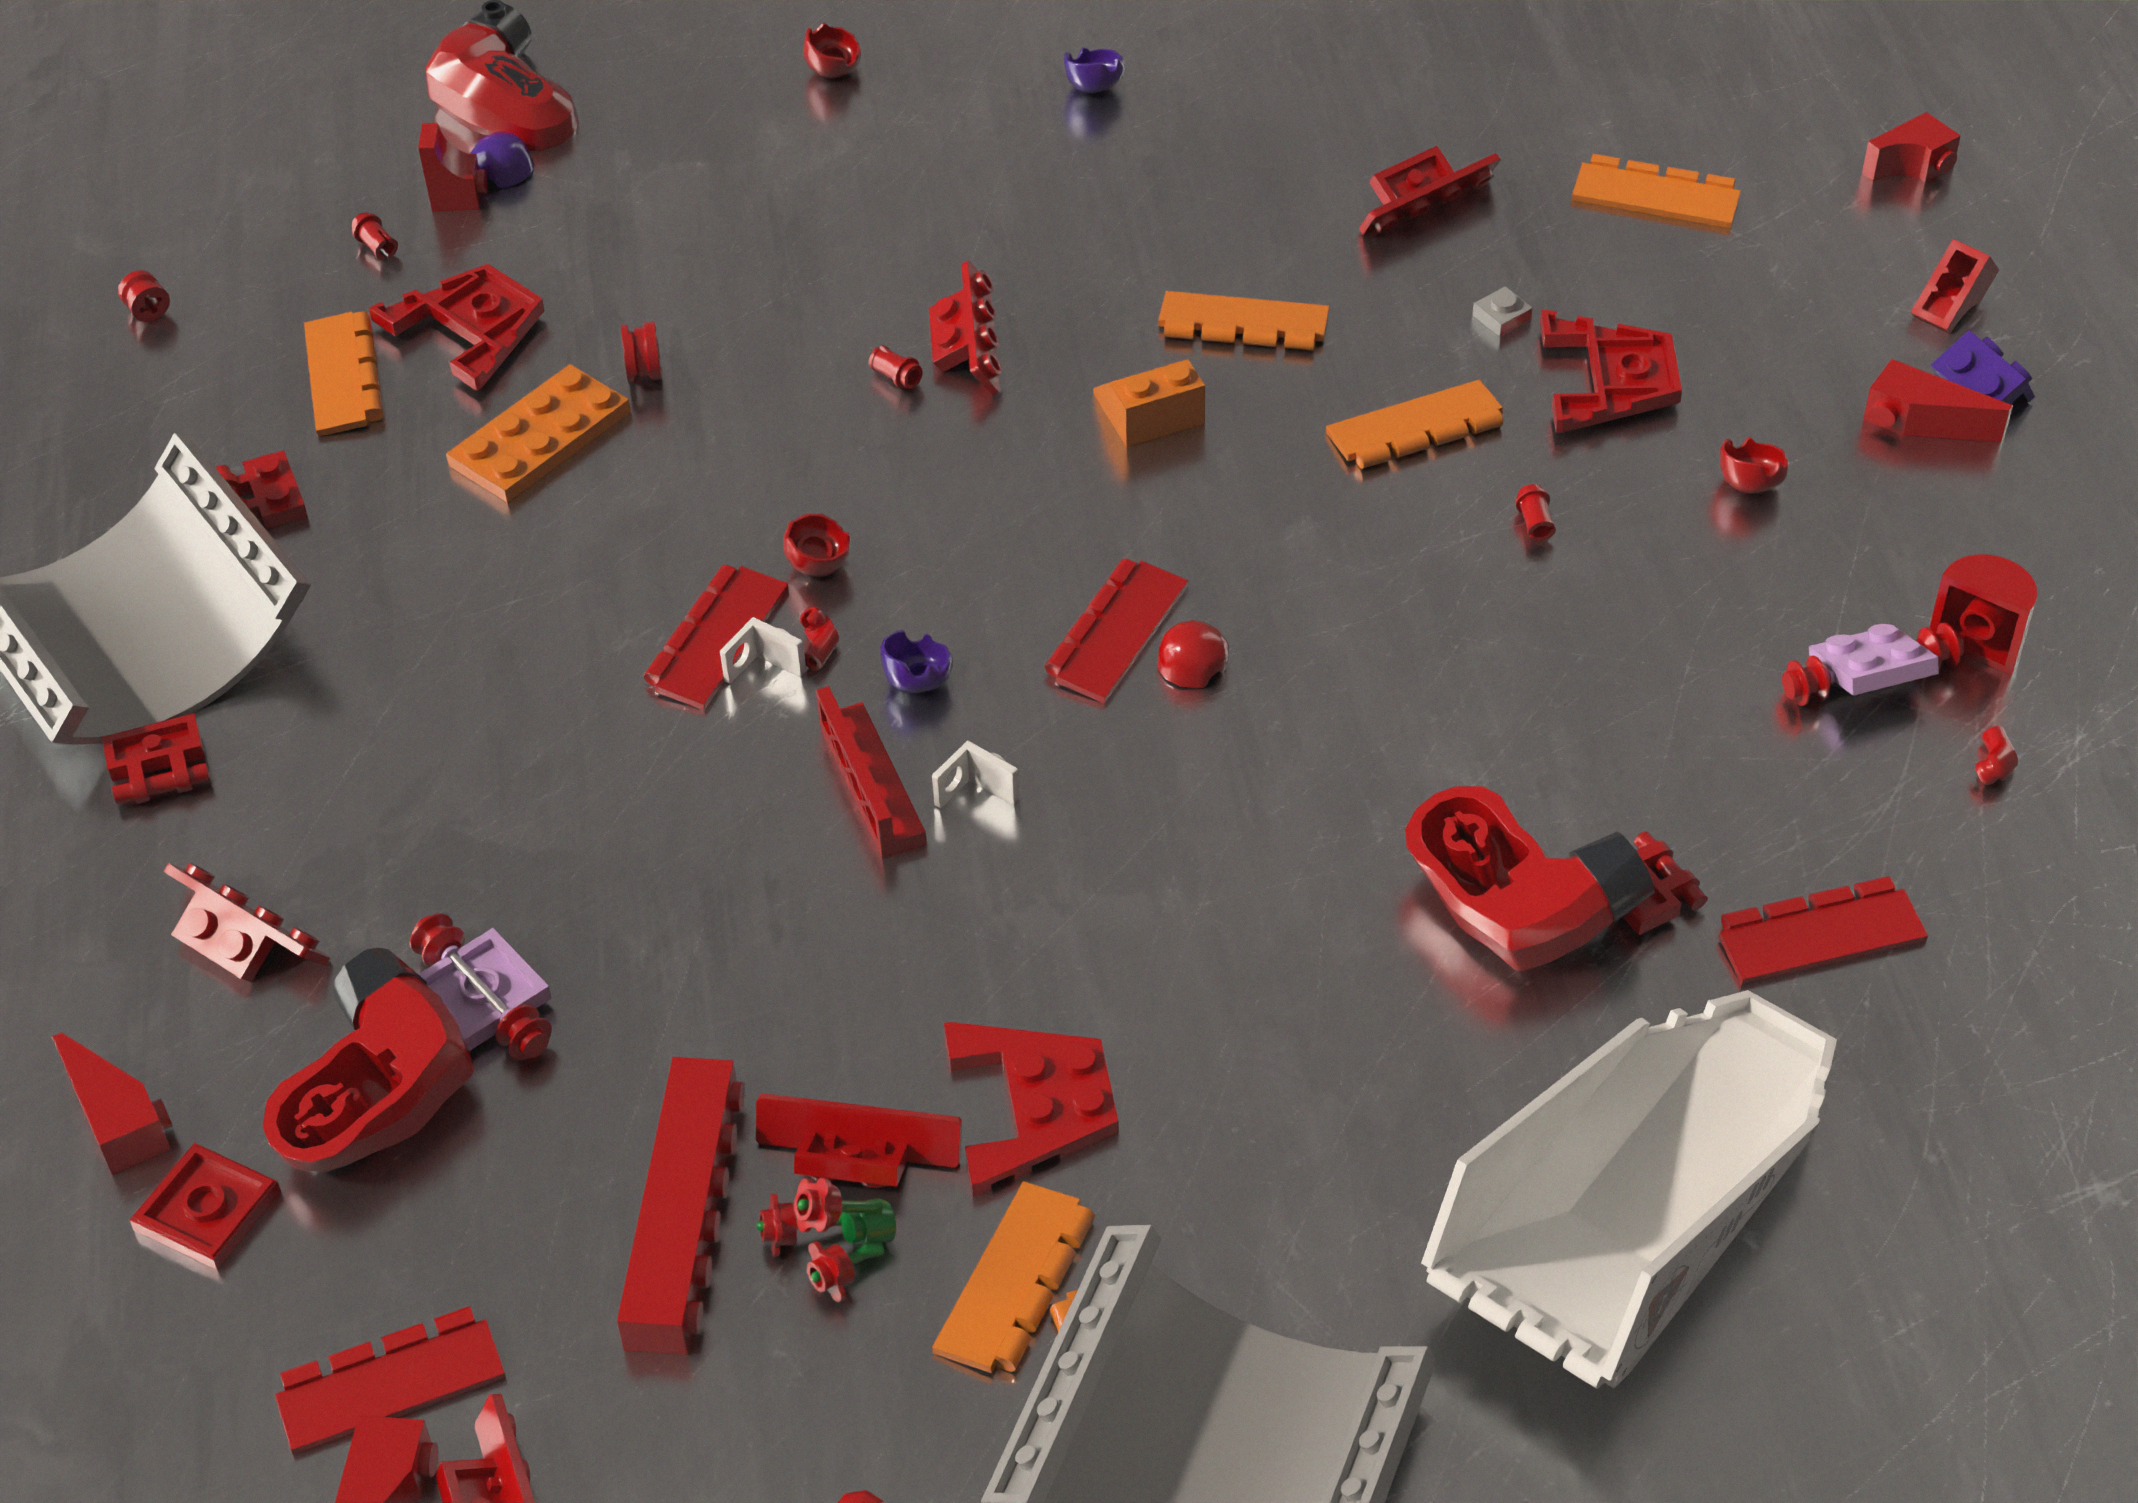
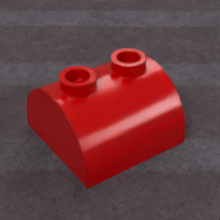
M1977 554L1960 558L1950 564L1942 574L1929 628L1936 634V629L1940 623L1946 622L1950 624L1953 629L1958 630L1962 635L1965 646L1964 656L2012 676L2018 667L2038 595L2036 583L2023 567L2000 556Z

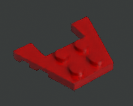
M485 264L441 280V288L422 294L417 290L402 294L403 301L385 307L384 303L380 302L369 307L371 320L395 337L429 315L474 344L473 347L449 363L452 375L476 391L484 386L545 311L543 299L490 264Z
M1541 310L1540 327L1543 347H1588L1595 393L1553 394L1552 411L1556 433L1681 402L1682 386L1671 333L1618 324L1616 330L1595 326L1593 318L1577 316L1576 322L1557 318V311Z
M957 1022L944 1023L951 1071L996 1064L1004 1065L1017 1138L965 1146L973 1196H979L991 1191V1184L1012 1175L1014 1179H1018L1032 1172L1033 1165L1055 1155L1062 1159L1119 1133V1121L1101 1039Z

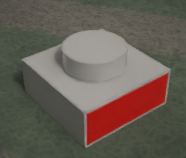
M1505 286L1474 302L1473 316L1501 337L1531 321L1533 308Z

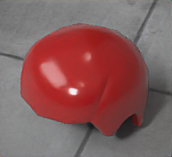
M822 23L813 32L811 28L806 30L803 55L809 68L821 77L838 78L852 72L858 66L861 59V47L854 34L842 27H832Z
M1748 437L1741 446L1734 447L1733 441L1728 438L1720 448V468L1723 477L1738 492L1747 494L1763 493L1779 486L1787 477L1789 460L1784 450L1772 444L1756 443L1751 437Z
M804 514L796 520L789 522L783 540L784 554L792 567L799 572L812 577H826L837 572L845 563L849 555L851 536L848 532L843 531V528L837 521L824 514Z
M1191 620L1178 623L1165 633L1158 651L1157 669L1166 680L1180 687L1204 688L1216 672L1220 675L1223 674L1225 665L1228 662L1229 643L1219 629L1206 622Z

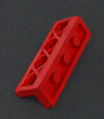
M829 686L817 689L816 697L820 728L881 858L883 859L927 845L926 831L863 702L840 709Z

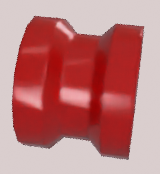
M145 270L131 272L119 284V298L137 320L152 322L162 317L168 310L170 305L169 294L159 285L158 280L150 272Z

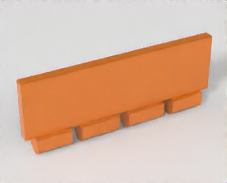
M1594 153L1590 164L1582 162L1572 193L1573 201L1731 229L1741 190L1734 189L1736 178L1707 174L1705 184L1698 183L1700 172L1668 167L1665 177L1659 176L1660 165L1628 160L1626 170L1619 169L1621 158Z
M1165 291L1158 326L1165 327L1164 337L1194 340L1195 330H1202V341L1235 344L1237 334H1243V344L1277 347L1279 337L1285 338L1284 348L1314 351L1315 341L1324 342L1329 305Z
M351 311L304 322L315 428L318 437L368 426V423L382 419L383 408L369 313L364 311L353 313Z
M1479 379L1327 425L1326 434L1347 461L1356 459L1357 465L1364 469L1390 461L1391 454L1389 449H1391V453L1395 458L1429 449L1430 442L1428 437H1430V441L1434 446H1439L1468 437V429L1473 434H1478L1503 426V407Z
M1023 1181L932 1346L933 1354L989 1373L993 1372L995 1366L1005 1371H1015L1031 1341L1029 1333H1034L1054 1297L1051 1290L1059 1288L1076 1255L1074 1249L1081 1246L1095 1219L1094 1212L1087 1207L1081 1206L1079 1198Z

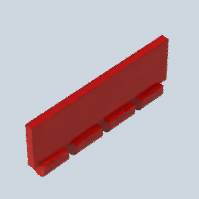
M1122 559L1107 579L1106 584L1101 587L1087 606L1085 613L1079 617L1065 636L1064 642L1060 643L1044 665L1045 671L1056 678V683L1105 704L1186 590L1188 580L1142 560L1137 565L1132 560Z
M722 565L706 587V591L700 595L685 616V621L680 623L664 645L663 651L659 652L643 675L644 680L654 686L657 693L705 710L724 683L720 650L752 617L766 622L788 591V583L743 566L736 570L732 566ZM744 643L736 650L733 665L741 658Z
M1886 876L1856 883L1854 885L1855 897L1849 886L1809 894L1808 902L1811 909L1809 911L1805 899L1799 896L1763 905L1762 911L1765 921H1762L1763 918L1757 907L1722 914L1721 923L1724 930L1720 931L1719 938L1741 985L1926 942L1928 934L1905 889L1895 891L1896 887L1892 879Z
M468 1306L434 1318L439 1336L428 1339L424 1324L420 1323L381 1337L386 1355L376 1358L370 1341L329 1355L328 1358L333 1373L324 1377L318 1360L281 1372L280 1376L285 1390L274 1395L292 1454L295 1455L353 1434L359 1415L397 1418L505 1379V1372L487 1320L475 1322L471 1307Z

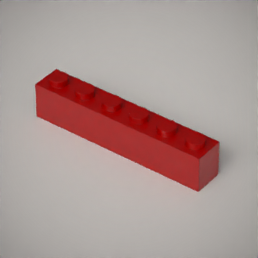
M672 1057L617 1318L623 1351L688 1355L691 1335L700 1334L703 1321V1304L701 1301H698L700 1288H708L710 1285L712 1259L711 1256L707 1255L709 1242L717 1243L719 1238L720 1212L716 1211L718 1198H726L729 1171L728 1167H724L726 1155H734L737 1126L732 1124L734 1112L743 1111L745 1100V1084L743 1081H737L733 1060Z

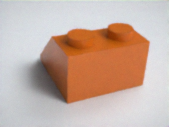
M1188 359L1093 388V395L1126 447L1205 424V384Z

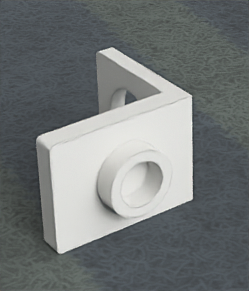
M754 617L720 650L724 681L729 684L756 657L799 677L806 672L803 641L790 635L782 628H775ZM744 643L742 656L733 665L735 652Z
M968 740L932 775L934 805L940 809L969 781L1012 805L1020 799L1018 769L1007 763L1000 755L989 753ZM957 767L953 781L945 788L947 777Z

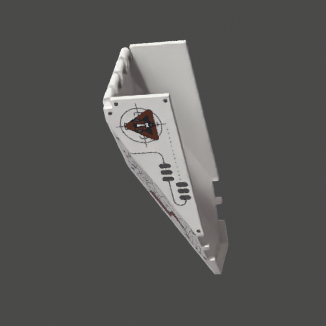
M1749 990L1708 1000L1703 1013L1687 1017L1688 1013L1681 1008L1671 1010L1666 1023L1649 1027L1650 1023L1645 1019H1636L1461 1156L1455 1165L1421 1264L1428 1267L1426 1270L1429 1273L1427 1283L1459 1303L1467 1297L1470 1298L1468 1309L1505 1332H1508L1515 1326L1518 1328L1515 1334L1516 1339L1551 1361L1555 1362L1560 1356L1566 1358L1563 1368L1596 1389L1603 1383L1615 1388L1626 1378L1814 1136L1820 1118H1818L1819 1109L1825 1097V1081L1831 1069L1837 1039Z

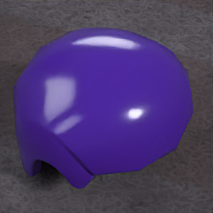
M1082 47L1076 59L1072 58L1070 52L1064 54L1065 70L1069 82L1084 93L1098 94L1109 90L1122 79L1125 72L1124 59L1115 50L1097 49L1089 51L1087 48Z
M495 132L480 139L470 153L477 154L479 169H485L487 178L491 179L499 188H507L519 184L531 175L535 166L524 141L519 136L507 132Z
M899 630L885 637L880 647L881 663L887 681L900 691L907 693L933 691L943 685L950 677L953 657L946 645L933 641L929 634H925L919 641H912L907 637L904 630Z

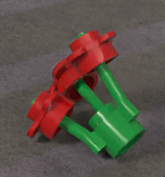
M820 1178L817 1183H813L811 1179H802L798 1185L794 1205L792 1202L779 1203L777 1194H770V1206L767 1210H760L759 1222L756 1226L757 1230L760 1231L762 1242H771L773 1257L780 1256V1246L796 1245L797 1229L801 1232H810L812 1228H816L818 1232H826L830 1227L842 1225L846 1241L849 1244L855 1243L861 1248L847 1254L837 1244L823 1249L821 1244L815 1241L808 1246L812 1261L807 1264L809 1280L819 1292L827 1290L836 1302H840L846 1297L843 1287L854 1282L855 1272L853 1265L866 1258L882 1256L884 1254L883 1243L892 1242L896 1235L895 1215L891 1205L886 1200H881V1198L866 1201L842 1200L839 1189L831 1184L827 1178Z

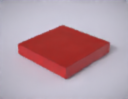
M194 1142L129 1221L134 1231L218 1270L281 1193L278 1181Z

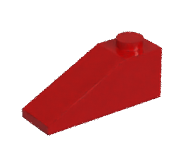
M1891 359L1869 389L1863 420L1902 436L2002 442L2006 435L2013 405Z
M62 1032L52 1036L111 1175L171 1150L164 1130L173 1127L161 1098L151 1102L142 1082Z
M359 1415L335 1503H417L422 1497L426 1477L434 1476L438 1464V1445L431 1441L425 1420Z

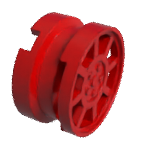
M655 321L644 322L643 327H636L631 332H629L628 324L621 325L628 384L635 383V376L638 373L640 378L649 377L651 381L662 380Z

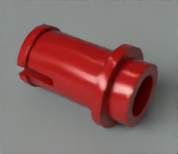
M364 212L354 218L351 227L352 234L357 241L365 243L379 260H385L383 253L388 259L395 255L398 249V242L382 227V221L377 215Z
M880 345V348L876 347L870 355L869 367L892 379L896 387L912 389L921 381L923 370L917 359L910 356L904 358L884 345Z
M1529 484L1522 487L1517 494L1515 505L1516 509L1523 514L1529 538L1533 541H1545L1555 534L1556 527L1548 507L1551 501L1550 495L1547 490L1538 484Z

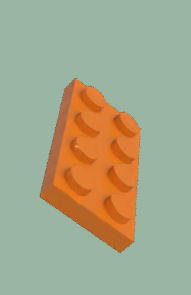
M569 364L447 452L448 465L501 500L509 503L631 412L629 399Z

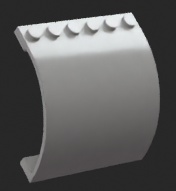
M173 434L154 468L159 475L137 505L104 535L68 557L47 566L25 573L0 577V671L51 743L70 745L101 744L102 736L189 715L207 706L244 678L263 659L287 627L311 586L305 576L194 441L187 435Z
M1152 1225L1107 1226L981 1500V1503H1385L1437 1359L1428 1346H1380L1378 1353L1356 1352L1306 1343L1255 1326L1191 1293L1151 1262L1162 1239Z

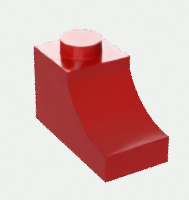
M1925 112L1868 141L1862 174L1872 181L1888 176H1911L1927 182L1954 168L1961 135Z
M422 123L418 150L431 211L479 210L481 194L488 191V179L486 170L479 169L477 154H468L455 148L443 136L438 123Z
M1953 239L1910 313L1913 317L1951 334L1961 317L1972 306H1979L1996 277L1999 268L1990 255Z

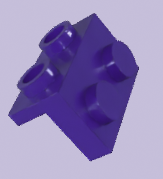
M1970 330L1931 364L1932 369L1939 377L2011 404L2019 396L2028 403L2035 398L2029 385L2032 377L2027 370L2016 361L2011 365L2002 358L2004 353L1989 337L1981 340Z

